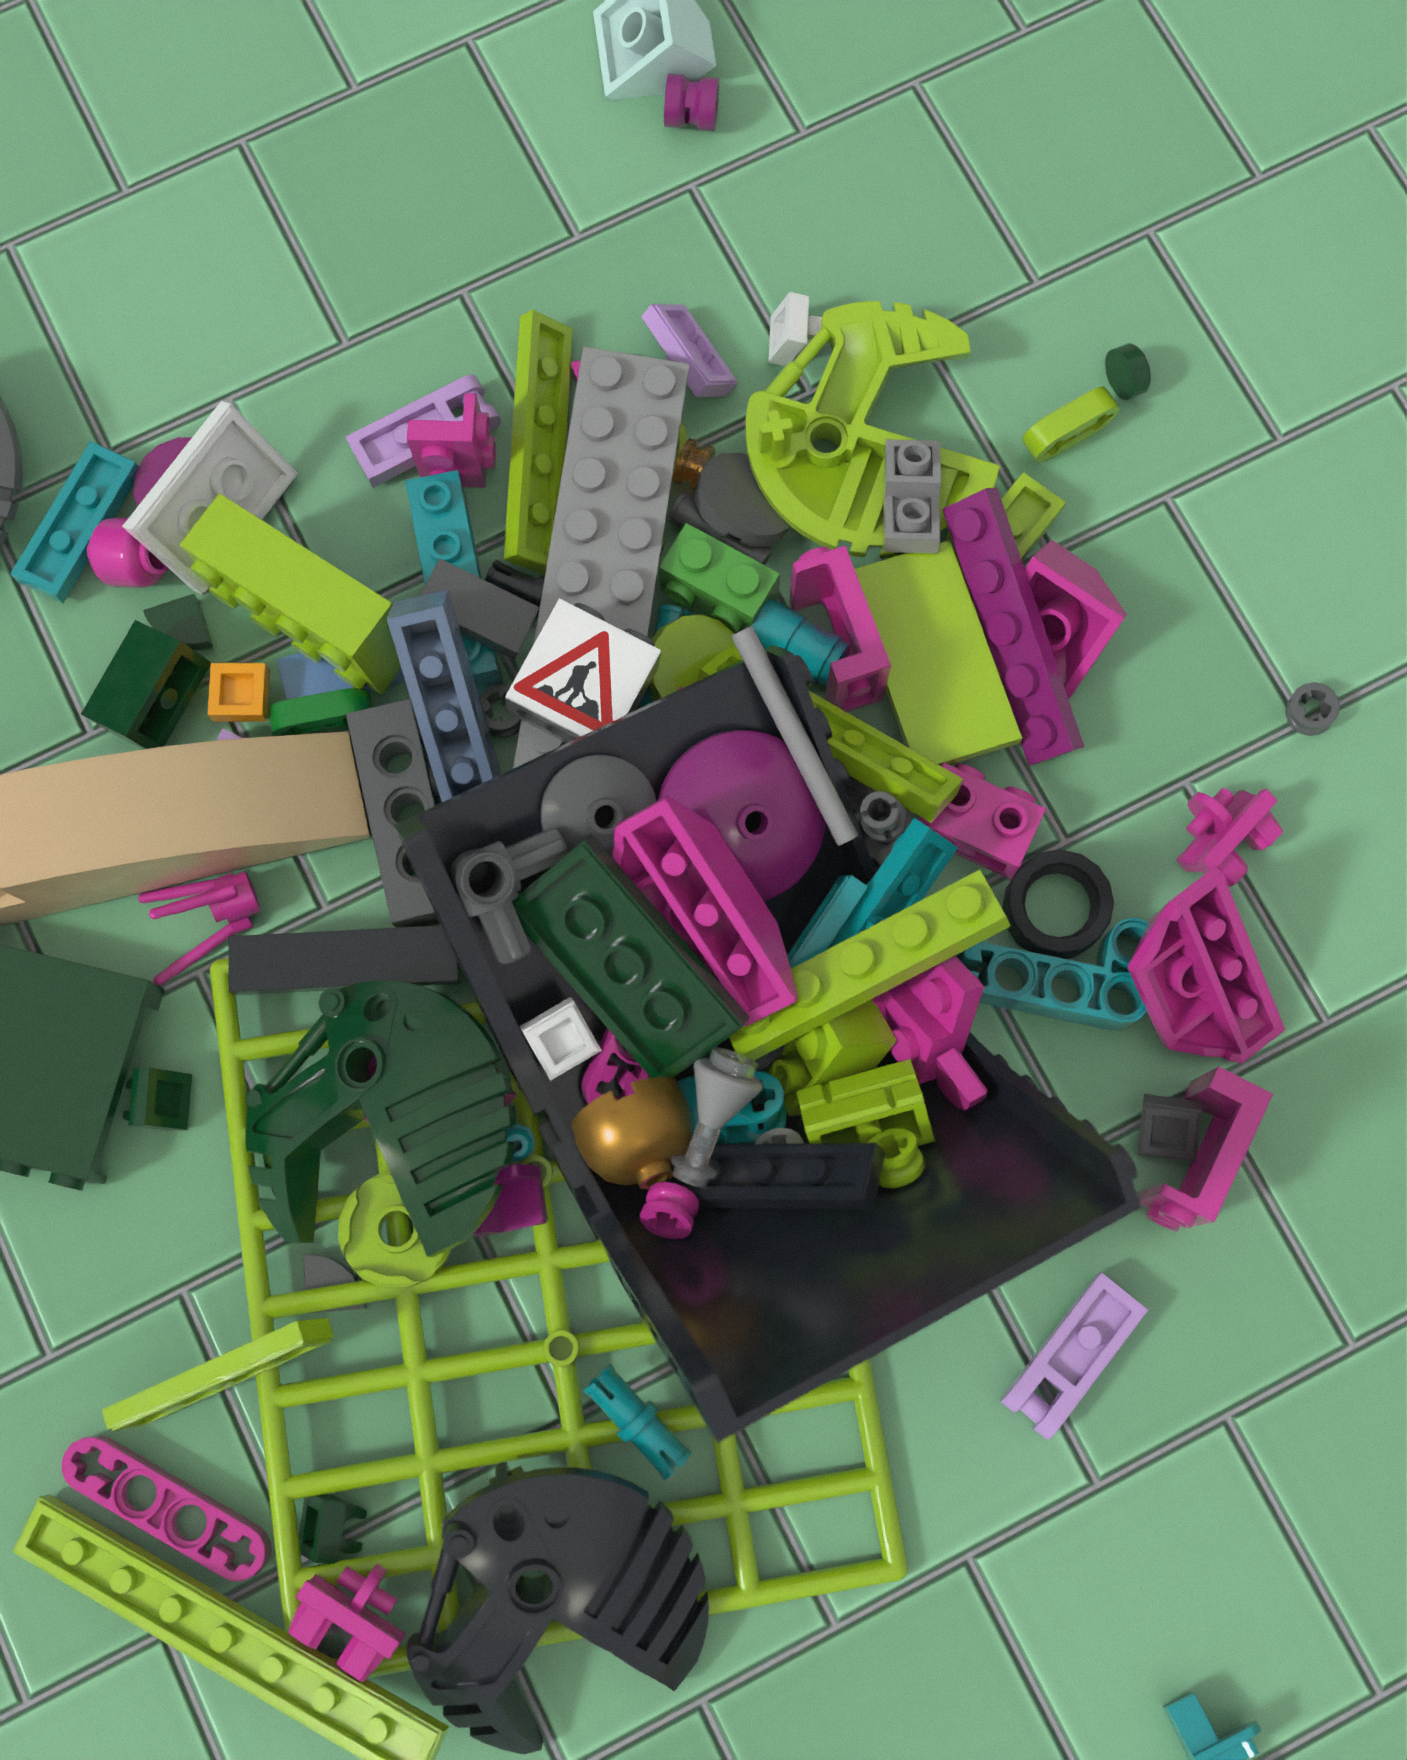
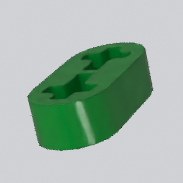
M358 688L340 689L279 701L268 708L272 736L330 733L349 730L346 714L372 708L370 692L366 689L359 690Z

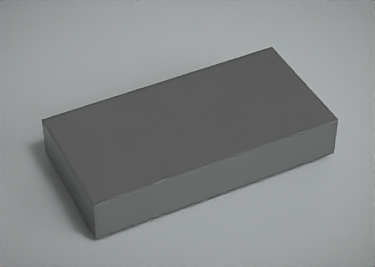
M439 558L421 595L449 589L461 634L515 660L540 607Z

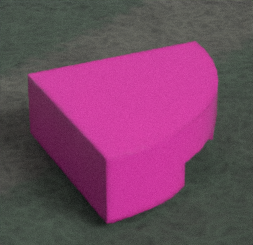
M953 1048L936 1058L937 1086L952 1104L965 1111L986 1099V1087L959 1051Z

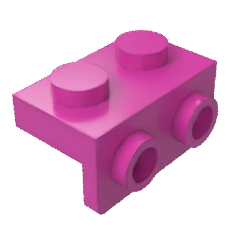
M465 393L463 421L408 420L407 442L420 477L458 470L463 487L485 488L487 469H495L496 439L495 436H490V416L488 412H481L476 393Z

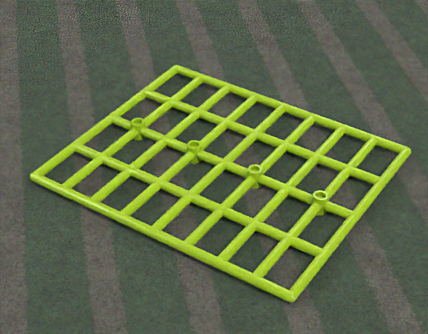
M228 957L217 959L211 964L210 976L251 1339L253 1341L275 1331L274 1319L395 1299L404 1362L397 1365L281 1384L279 1366L256 1375L284 1630L288 1632L296 1610L301 1604V1601L295 1597L307 1579L310 1581L314 1574H318L334 1586L339 1587L342 1585L337 1583V1580L346 1566L367 1578L378 1563L387 1569L384 1578L431 1570V1578L433 1579L443 1547L441 1536L442 1522L448 1514L442 1473L561 1452L566 1454L567 1467L592 1470L589 1447L623 1441L616 1435L619 1428L611 1419L585 1423L576 1359L583 1356L657 1343L644 1322L576 1334L571 1333L562 1270L610 1262L600 1240L558 1246L550 1187L553 1183L564 1182L565 1180L555 1160L548 1161L545 1159L543 1139L538 1129L540 1125L539 1114L534 1116L523 1092L518 1089L511 1072V1086L518 1096L509 1104L514 1103L517 1123L529 1128L535 1139L534 1150L520 1164L540 1166L548 1216L546 1224L532 1227L536 1251L443 1266L430 1279L410 1288H383L366 1280L271 1295L263 1232L276 1229L260 1207L258 1185L252 1184L248 1166H256L254 1153L246 1151L245 1143L248 1105L246 1103L247 1086L244 1062L293 1054L299 1047V1041L310 1028L241 1039L236 995L229 993ZM477 1002L460 1004L480 1024L487 1023ZM328 1040L320 1049L329 1048ZM364 1119L350 1130L370 1127V1125ZM375 1140L379 1174L390 1170ZM350 1194L317 1199L315 1223L339 1219ZM404 1213L389 1215L385 1219L388 1245L394 1247L404 1245L411 1238L408 1215ZM539 1274L548 1331L546 1339L427 1359L418 1294ZM870 1359L848 1370L850 1377L830 1380L767 1415L854 1401L866 1467L744 1488L736 1435L733 1434L717 1443L712 1435L721 1493L664 1503L673 1513L674 1520L671 1527L722 1517L726 1519L736 1585L700 1591L697 1596L698 1602L707 1591L709 1615L900 1581L907 1575L908 1565ZM549 1362L553 1365L562 1428L439 1449L430 1383ZM407 1387L415 1447L414 1454L291 1475L284 1408ZM694 1404L659 1410L656 1413V1416L671 1433L708 1427ZM419 1478L427 1545L341 1560L334 1564L324 1563L302 1567L294 1499ZM870 1491L882 1558L759 1580L749 1519L750 1512ZM456 1577L451 1592L446 1596L438 1622L439 1633L448 1628L460 1611ZM552 1619L535 1647L583 1639V1637L555 1619ZM407 1645L399 1646L390 1659L384 1657L382 1662L367 1678L411 1670L406 1654ZM340 1657L332 1658V1659L338 1661Z

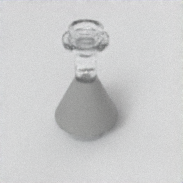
M714 1047L709 1059L701 1058L694 1062L699 1121L686 1155H672L671 1162L675 1165L672 1174L680 1181L696 1187H706L709 1179L716 1178L718 1171L708 1163L721 1128L763 1088L761 1081L754 1076L758 1067L754 1060L728 1049Z

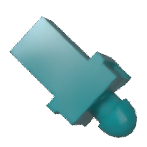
M1188 1693L1163 1706L1189 1760H1247L1259 1754L1252 1740V1737L1261 1732L1257 1721L1243 1724L1217 1737L1194 1693Z

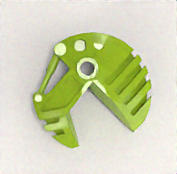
M880 301L855 302L826 310L821 319V330L797 358L785 366L765 391L753 393L748 401L745 421L747 454L753 475L766 500L793 529L818 545L833 550L838 547L840 540L852 543L849 551L851 556L865 558L869 546H883L886 439L916 440L867 425L892 370L937 361L968 359L971 353L969 337L965 331L951 321L923 309L922 313L923 319L914 316L911 305L893 302V311L883 310ZM828 342L833 351L812 401L804 404L785 398L784 396L803 375L805 367ZM827 439L832 441L837 446V449L831 453H822L817 451L812 444L817 440ZM940 447V531L948 527L942 509L985 488H994L1000 465ZM950 531L948 533L946 541L952 538ZM882 548L879 558H892L897 556L898 552H884Z

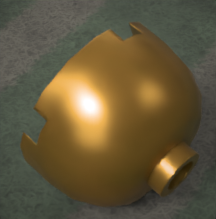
M659 1076L631 1082L634 1094L616 1101L613 1092L609 1091L585 1106L572 1120L571 1127L579 1152L587 1165L605 1181L619 1185L639 1184L641 1189H649L650 1186L666 1182L673 1176L671 1168L684 1158L693 1136V1119L690 1107L675 1078Z

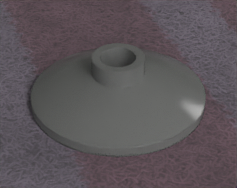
M610 755L584 756L565 765L549 782L541 803V826L543 831L556 828L565 841L568 853L592 834L612 857L616 825L657 802L648 779L631 763ZM609 805L614 813L613 820L609 825L599 827L594 819L595 812L599 807Z

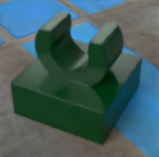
M151 1067L134 1068L133 1078L126 1081L125 1089H132L130 1110L123 1111V1118L129 1121L128 1126L168 1131L188 1130L192 1074Z
M332 1494L304 1498L299 1530L301 1555L314 1563L334 1564L339 1561L340 1551L347 1554L361 1551L363 1543L352 1539L345 1540L342 1535L343 1527L349 1519H366L367 1511L357 1505L347 1504V1501Z

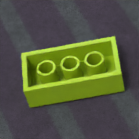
M219 493L180 543V547L194 561L189 569L211 586L209 592L234 610L239 604L252 613L250 618L271 635L277 636L282 631L294 640L291 645L309 660L318 664L324 658L336 667L333 672L352 688L361 690L364 685H367L382 695L401 669L387 622V617L393 603Z

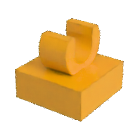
M211 663L208 716L213 722H267L270 669L265 663Z

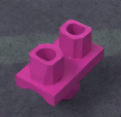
M1221 788L1213 798L1205 793H1195L1188 801V808L1195 818L1186 827L1188 833L1195 837V839L1176 861L1186 872H1203L1205 874L1213 867H1217L1223 872L1229 887L1236 885L1248 871V865L1234 850L1237 845L1244 840L1252 850H1264L1272 845L1283 832V829L1269 811L1277 802L1276 798L1268 789H1262L1257 795L1250 794L1244 790H1239L1233 795L1229 790Z
M378 1563L367 1578L348 1566L343 1570L337 1583L354 1593V1598L318 1574H314L310 1581L307 1579L295 1597L301 1601V1604L296 1610L288 1631L291 1636L315 1650L319 1647L333 1623L353 1635L336 1664L361 1682L375 1670L384 1657L387 1659L391 1658L407 1634L366 1607L369 1603L388 1616L398 1600L379 1587L387 1569Z

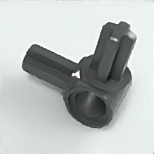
M556 828L547 829L506 848L502 842L497 841L481 849L465 851L457 857L451 867L450 880L457 895L461 897L469 917L479 916L497 961L501 964L518 961L530 953L531 946L512 901L519 896L518 891L521 890V880L552 867L568 854L565 841ZM488 861L495 871L494 884L485 893L475 894L469 885L470 871L478 863Z

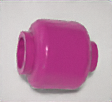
M110 518L101 521L95 527L87 546L88 560L95 575L104 584L113 587L146 588L155 585L163 577L168 567L122 527L128 518Z

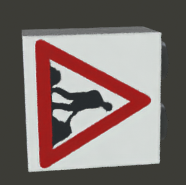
M559 598L505 696L507 713L568 743L636 711L659 668L661 650L654 647V642L646 635L629 628L623 631L605 622V618L595 609L582 603L572 605Z

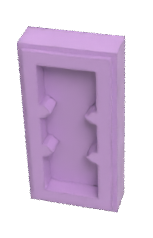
M651 304L643 313L641 318L665 351L666 360L689 364L687 385L695 397H726L738 385L736 378L685 305Z

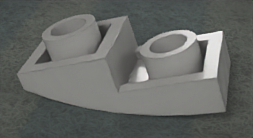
M886 439L883 505L884 552L938 554L940 544L939 493L941 488L940 441Z

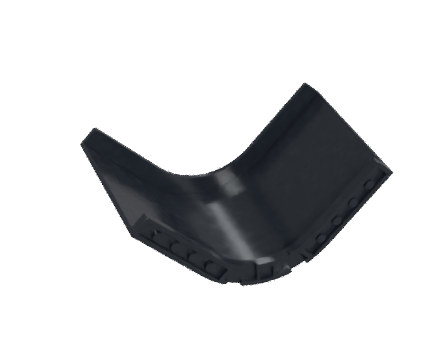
M772 645L764 650L858 833V836L838 846L826 824L820 850L808 871L788 890L764 901L778 923L786 954H788L839 876L852 875L864 884H867L881 866L875 858L870 857L865 841L870 837L865 833L861 825L860 812L855 808L852 809L846 791L851 789L848 773L843 764L837 758H833L827 740L832 738L830 724L822 710L814 707L808 688L813 686L809 668L801 656L794 655L788 650ZM743 660L394 825L518 1089L523 1092L534 1116L543 1112L547 1119V1122L539 1125L538 1129L596 1240L600 1239L611 1262L613 1271L717 1443L1141 1208L1133 1181L1138 1178V1171L1126 1149L1118 1143L1112 1145L1102 1138L1087 1119L1080 1121L1069 1113L1058 1097L1053 1096L1049 1098L1041 1092L1028 1075L1020 1076L1012 1070L1000 1054L994 1056L971 1032H969L962 1056L986 1087V1099L964 1111L952 1104L937 1086V1078L919 1084L935 1141L918 1146L925 1160V1168L916 1180L897 1188L878 1186L874 1209L699 1208L696 1216L693 1218L694 1225L689 1236L683 1239H667L653 1234L640 1221V1213L644 1204L647 1203L646 1195L649 1189H641L639 1184L619 1185L605 1181L587 1165L575 1143L571 1124L576 1115L588 1105L582 1095L581 1084L592 1057L550 1081L519 1026L571 997L598 1045L607 1027L527 935L526 937L531 946L530 953L522 959L508 964H501L497 961L479 916H468L461 897L457 895L451 883V867L457 857L465 851L481 849L497 841L502 842L506 848L543 832L540 810L545 790L560 769L578 758L603 754L618 757L631 763L648 779L658 801L662 784L674 763L689 748L709 736L733 730H749L766 733L784 741ZM603 805L596 810L594 819L599 827H605L612 822L614 816L612 808L609 805ZM753 811L746 817L745 827L748 832L757 830L761 824V817L757 811ZM488 861L478 863L470 871L469 885L475 894L485 893L494 884L495 871ZM548 869L521 880V890L518 891V894ZM729 1037L713 1048L724 1053H735ZM889 1050L876 1068L894 1064L898 1061ZM612 1053L609 1060L613 1061L619 1068L610 1083L600 1081L597 1089L602 1095L612 1091L615 1096L619 1097L623 1088L616 1081L622 1066L633 1072L636 1065L626 1063L615 1053ZM694 1063L673 1078L678 1082L684 1078L695 1076ZM765 1104L754 1105V1111H764ZM787 1114L785 1128L799 1133L804 1144L809 1143L802 1114L790 1117ZM758 1124V1128L760 1130L764 1129V1124Z

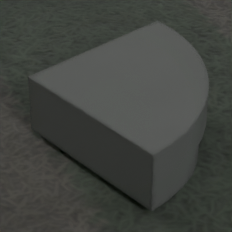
M304 1254L305 1290L357 1281L354 1275L341 1263L320 1255ZM367 1303L312 1313L367 1309Z

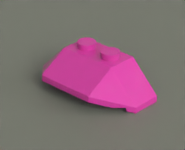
M669 795L616 825L612 858L750 1017L744 1026H748L797 1001L798 993L778 923L715 825Z
M1213 867L1171 899L1150 919L1127 968L1162 1045L1169 1050L1206 1057H1224L1228 1061L1244 1063L1285 1031V1028L1224 874L1217 867Z

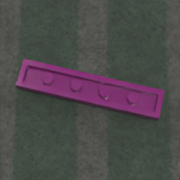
M985 488L942 510L986 641L1021 733L1022 739L1020 742L1028 766L1080 749L1084 747L998 488Z

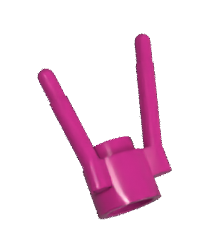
M246 871L236 875L232 872L216 879L144 892L138 896L139 902L144 904L192 896L151 909L149 916L152 919H159L209 905L216 922L225 919L229 922L228 925L153 978V983L158 986L164 984L228 940V936H233L253 928L249 916L261 912V907Z

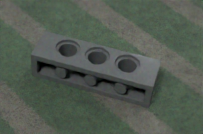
M411 699L347 713V722L391 923L395 928L440 924L419 878L409 875L412 863L394 828V825L398 824L400 812L405 807L420 805L424 807L425 811L438 805V798H440ZM401 754L412 756V762L405 771L401 773L387 772V765L393 757Z

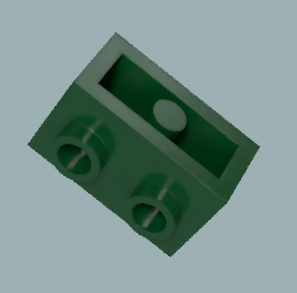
M135 620L81 715L142 749L164 747L212 662L182 641ZM148 716L146 722H145L144 724H142V722L144 721V719Z

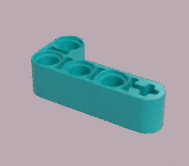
M1140 918L1124 919L1111 929L1100 943L1096 965L986 942H980L955 955L976 978L980 972H975L980 963L982 961L987 963L980 977V982L984 985L979 1001L981 1004L1116 1031L1131 1026L1147 1012L1127 968L1130 959L1125 958L1117 948V938L1119 936H1129L1139 944L1149 923ZM1009 966L1015 969L1022 979L1021 989L1017 991L1003 989L996 981V968ZM1065 978L1069 980L1077 991L1075 1002L1064 1003L1058 1000L1051 990L1052 979ZM1110 989H1119L1129 996L1132 1002V1009L1129 1015L1116 1013L1110 1007L1107 1000V994Z

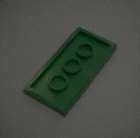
M592 834L519 893V896L512 901L525 934L651 1078L659 1076L675 1077L744 1027L750 1018Z

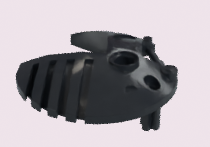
M506 1461L495 1466V1477L490 1479V1484L461 1501L445 1516L442 1522L441 1536L443 1547L431 1583L433 1590L420 1632L410 1636L407 1640L406 1649L408 1662L415 1680L432 1705H445L443 1706V1717L457 1728L470 1727V1736L482 1743L518 1754H528L542 1750L543 1734L514 1677L534 1650L552 1619L560 1622L589 1642L612 1653L639 1672L652 1677L675 1691L699 1659L708 1627L709 1599L706 1591L699 1602L697 1600V1596L706 1581L703 1565L698 1553L690 1561L688 1555L693 1547L692 1539L682 1524L676 1532L671 1527L674 1520L672 1511L660 1500L654 1508L647 1504L649 1501L648 1491L630 1481L601 1471L576 1467H552L524 1472L521 1466L510 1470ZM461 1563L480 1582L448 1628L441 1633L435 1634L446 1596L452 1590ZM532 1570L544 1572L543 1575L536 1578L523 1576L524 1573Z

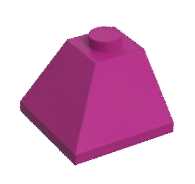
M1051 539L1031 558L1025 568V572L1068 699H1070L1127 614L1095 568Z

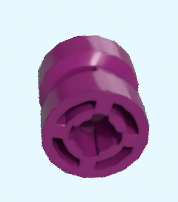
M668 74L664 101V127L681 128L686 123L695 124L699 130L715 131L719 103V78L703 77L699 82L688 81L684 75Z

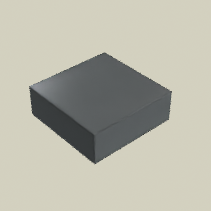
M1144 1094L1138 1154L1196 1162L1203 1102Z

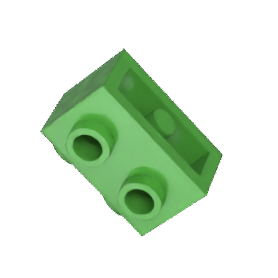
M687 523L659 565L660 590L670 600L682 607H691L710 618L721 621L733 633H738L752 626L766 602L770 598L778 599L780 573Z

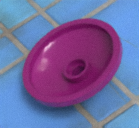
M727 731L699 741L674 763L662 784L658 796L659 801L669 795L715 825L763 901L780 895L802 878L814 862L825 833L826 822L785 741L757 731ZM757 811L761 817V824L757 830L748 832L745 827L746 817L751 812Z

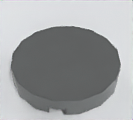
M722 453L708 460L697 478V485L694 488L695 504L700 516L708 525L725 538L729 533L741 538L739 544L749 547H767L782 540L791 526L778 515L766 500L753 475L748 455L743 453Z

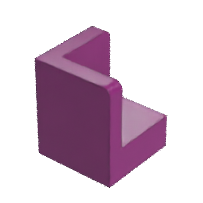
M514 1164L499 1171L494 1186L497 1184L503 1185L501 1193L488 1216L471 1237L491 1236L547 1223L548 1216L539 1165Z

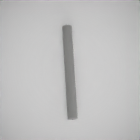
M753 626L734 634L731 637L837 845H842L858 836V833Z

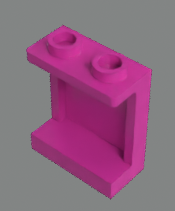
M846 546L830 550L828 547H818L809 550L800 556L799 561L794 562L792 565L789 598L792 610L798 611L816 604H822L826 610L833 632L840 635L843 641L850 644L846 658L830 663L825 700L845 712L883 700L891 664Z
M1217 1067L1193 1079L1183 1099L1203 1102L1202 1111L1212 1116L1211 1121L1198 1146L1196 1162H1191L1178 1190L1169 1185L1160 1184L1139 1192L1140 1204L1148 1208L1146 1217L1158 1225L1178 1232L1180 1226L1192 1229L1194 1226L1215 1222L1273 1093L1221 1067Z

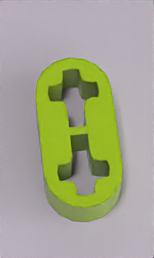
M1097 387L1036 422L1024 434L1022 442L1036 462H1045L1104 428L1118 415L1120 407L1106 387Z

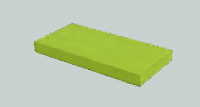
M950 540L939 544L938 554L905 553L855 568L856 575L891 664L885 690L905 746L942 767L943 763L951 765L1019 744L1022 739L1021 733Z

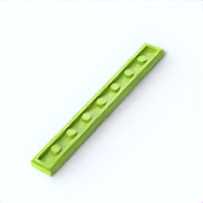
M50 1494L38 1498L12 1551L362 1760H435L450 1726L366 1678L363 1682L357 1680L342 1670L336 1664V1660L317 1649L306 1646L283 1629Z

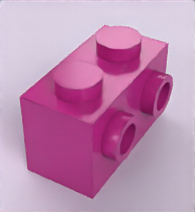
M943 763V768L963 779L957 796L932 823L920 816L917 820L956 845L958 849L954 854L1008 879H1012L1022 863L1046 808L1035 804L1036 799L1022 789L1008 786L1004 790L986 782L985 775L971 766L956 764L953 767Z

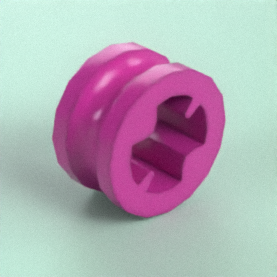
M660 1182L650 1186L646 1195L647 1203L644 1204L640 1213V1221L643 1226L653 1234L667 1239H683L689 1236L694 1225L693 1218L696 1216L700 1206L699 1199L689 1189L676 1183Z

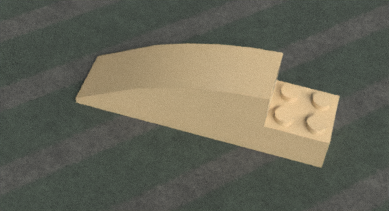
M349 731L224 739L90 757L0 774V927L372 837Z

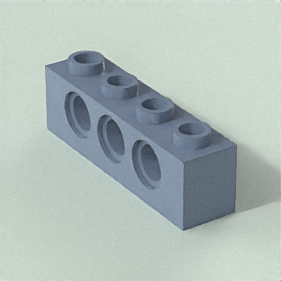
M449 589L394 602L387 617V622L441 801L444 802L501 775V771Z

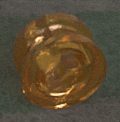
M689 438L684 444L676 462L673 482L681 485L687 481L691 484V489L694 490L700 472L708 460L715 457V447L707 445L705 448H699L697 440Z

